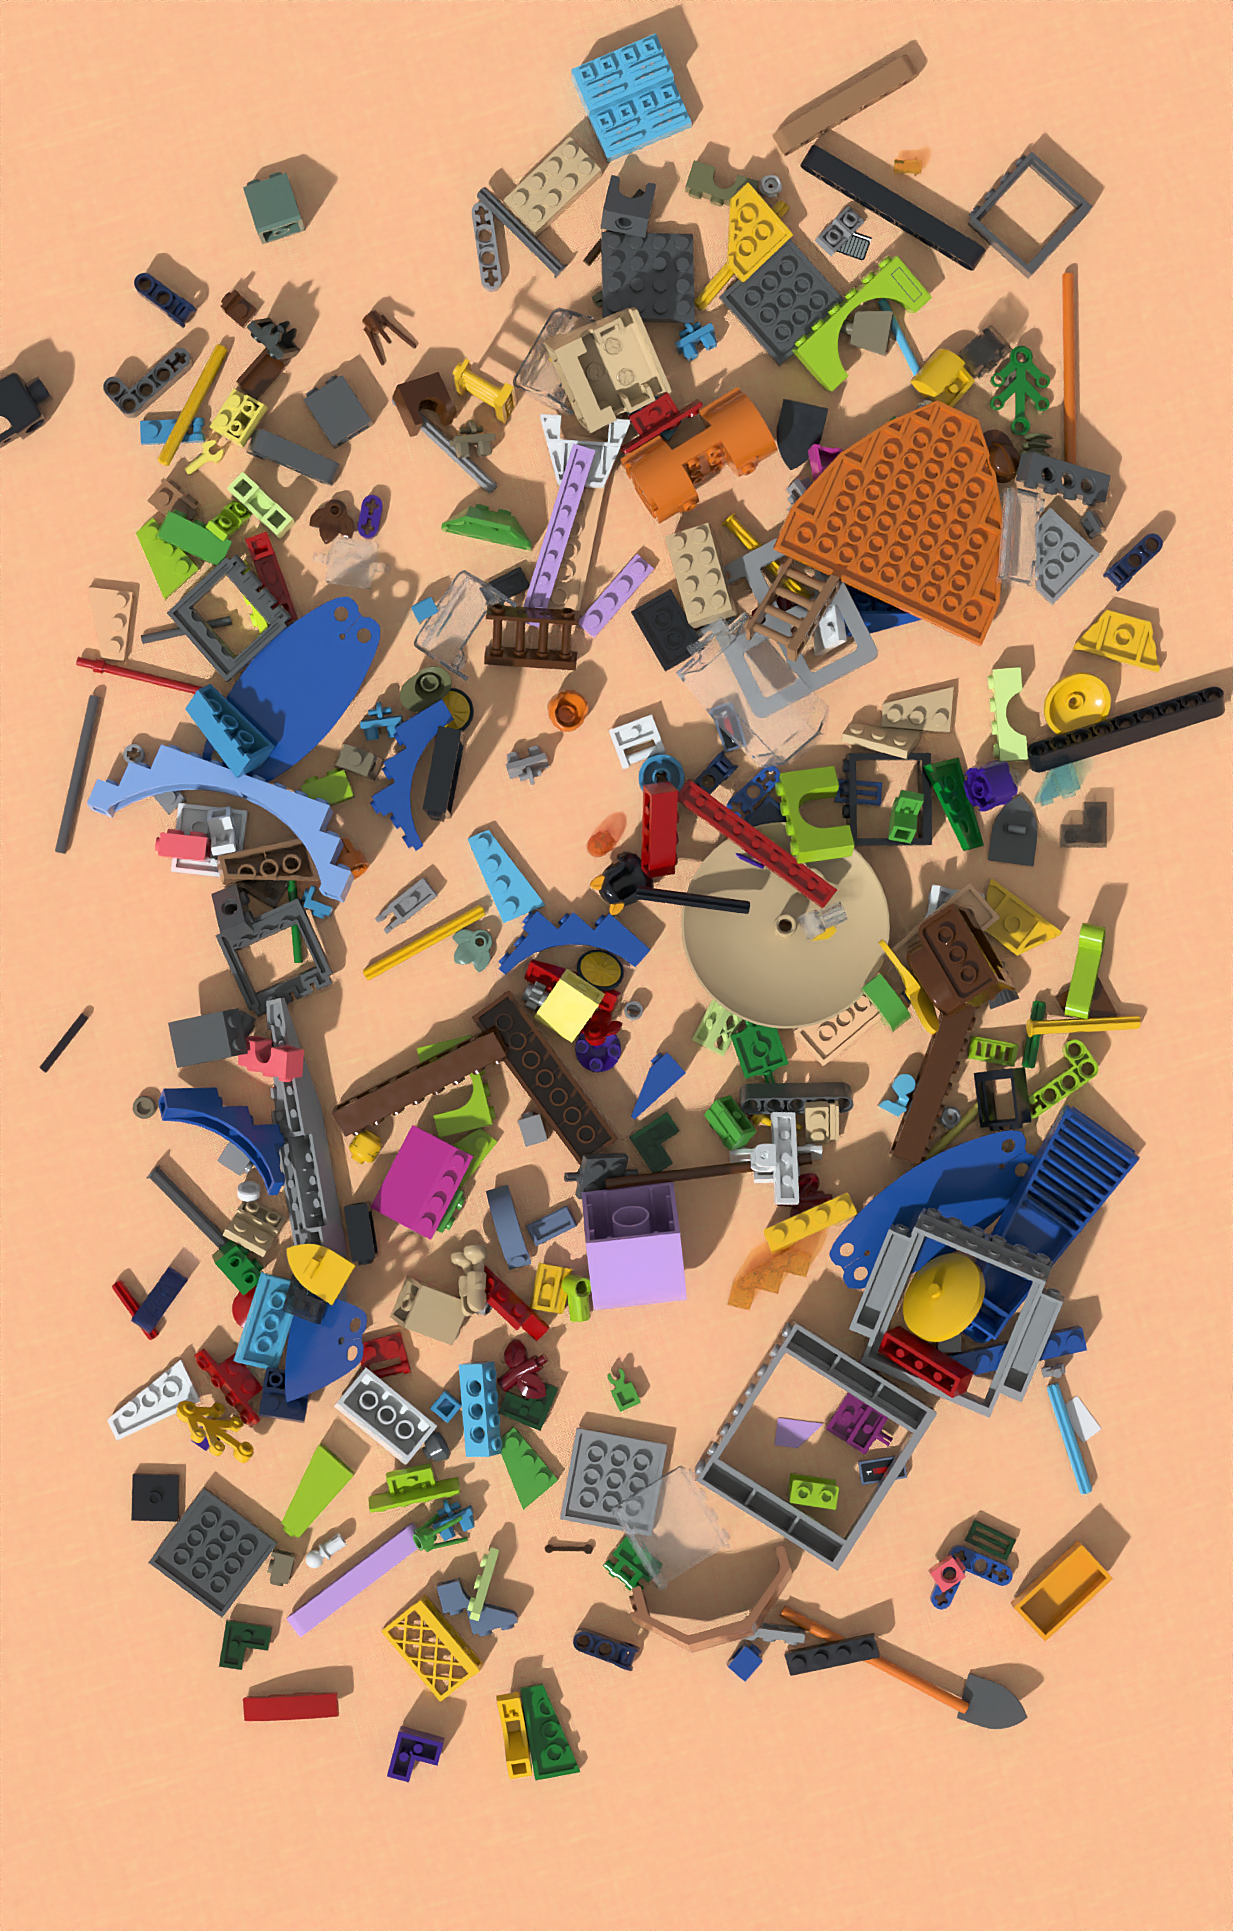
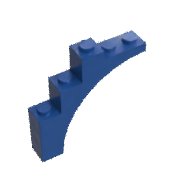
M442 699L394 727L396 733L393 736L400 746L404 744L406 748L383 761L385 766L381 768L388 780L393 778L394 782L371 795L373 801L370 804L376 814L381 812L385 816L392 812L391 821L396 829L402 828L405 833L402 836L408 848L413 847L415 851L423 847V844L415 830L411 814L410 790L412 776L419 757L430 740L437 734L438 726L444 727L454 720Z
M537 911L535 914L530 912L522 921L525 924L522 928L529 935L527 937L522 935L515 942L514 946L516 949L511 955L507 952L499 960L501 966L498 969L506 975L518 963L534 953L563 945H588L604 949L620 956L634 967L651 950L610 913L607 916L602 914L594 923L597 928L593 930L574 912L571 915L566 913L558 922L561 926L557 929Z
M217 1087L163 1089L158 1100L162 1121L196 1125L227 1139L240 1149L255 1165L264 1180L268 1195H278L285 1183V1175L280 1169L279 1154L285 1140L283 1133L280 1132L279 1124L253 1125V1116L249 1114L248 1106H223L222 1097L218 1095Z

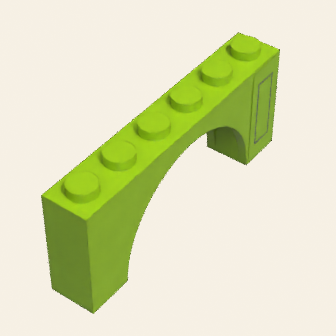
M887 255L878 263V269L874 272H868L861 279L863 282L857 288H851L844 295L845 300L840 304L838 302L835 303L827 311L829 315L823 320L821 318L813 323L811 326L812 330L807 335L803 334L795 340V346L791 349L792 352L826 391L832 392L848 377L838 354V336L844 320L854 308L871 299L885 298L898 303L909 313H916L932 298L898 256L889 257Z

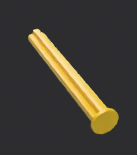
M735 513L730 515L721 525L722 527L726 526L750 552L762 546L734 517ZM777 560L765 566L775 577L778 576L777 571L780 563ZM791 577L787 579L784 586L788 590L810 599L811 595L797 580Z
M1138 1015L1040 1021L1027 1019L1026 1030L1028 1037H1032L1035 1034L1139 1029L1141 1019Z

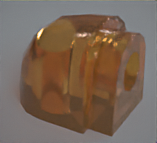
M607 829L603 832L599 830L588 839L586 849L592 857L601 858L612 851L613 846L617 843Z

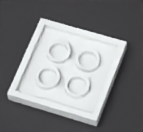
M179 803L176 830L184 831V835L189 836L190 831L202 832L207 834V838L211 839L207 823L208 810L220 807ZM231 809L238 838V849L235 852L243 851L248 811ZM211 850L210 863L172 859L171 872L220 877L217 867V859L220 855L213 856Z

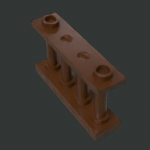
M500 603L487 605L486 619L493 620V640L491 646H486L484 664L576 671L577 652L570 650L572 625L579 624L580 611L571 608H563L561 610L505 606ZM503 620L516 621L515 647L502 646ZM526 622L539 623L537 649L524 647ZM549 624H562L560 651L547 649Z

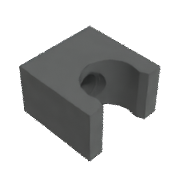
M611 175L600 229L645 238L654 203L656 184L648 182L645 193L642 196L629 198L619 191V176Z

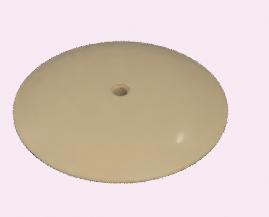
M785 822L768 823L754 827L792 855L790 849V842L792 840L791 836L786 834ZM725 840L702 862L690 882L687 893L749 901L750 911L748 914L683 906L681 927L684 950L689 965L701 986L710 997L730 1013L743 1020L770 1028L789 1029L812 1026L825 1022L847 1010L864 994L861 988L877 976L881 969L886 953L878 942L882 939L887 945L889 942L890 922L887 900L871 866L855 849H853L852 856L802 863L837 889L836 893L824 909H822L764 866L761 869L738 858L736 853L743 854L757 861L731 840ZM782 921L788 922L791 925V930L788 932L781 931L779 923ZM832 924L837 929L829 939L812 941Z

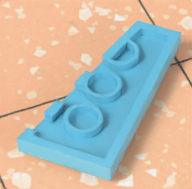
M489 830L468 838V842L503 923L546 906Z

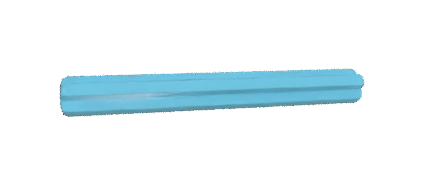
M1053 1383L1047 1386V1392L1081 1494H1088L1092 1492L1088 1473L1059 1384Z

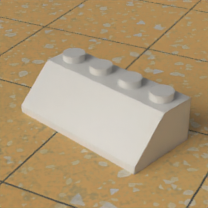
M367 1368L361 1372L334 1405L336 1409L405 1465L437 1427V1425Z

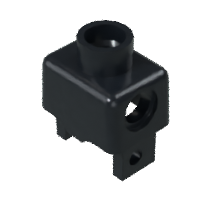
M13 372L0 379V416L6 418L12 425L11 428L0 434V448L19 437L24 440L46 424L47 417L41 407L53 399L39 377L25 383L18 373Z

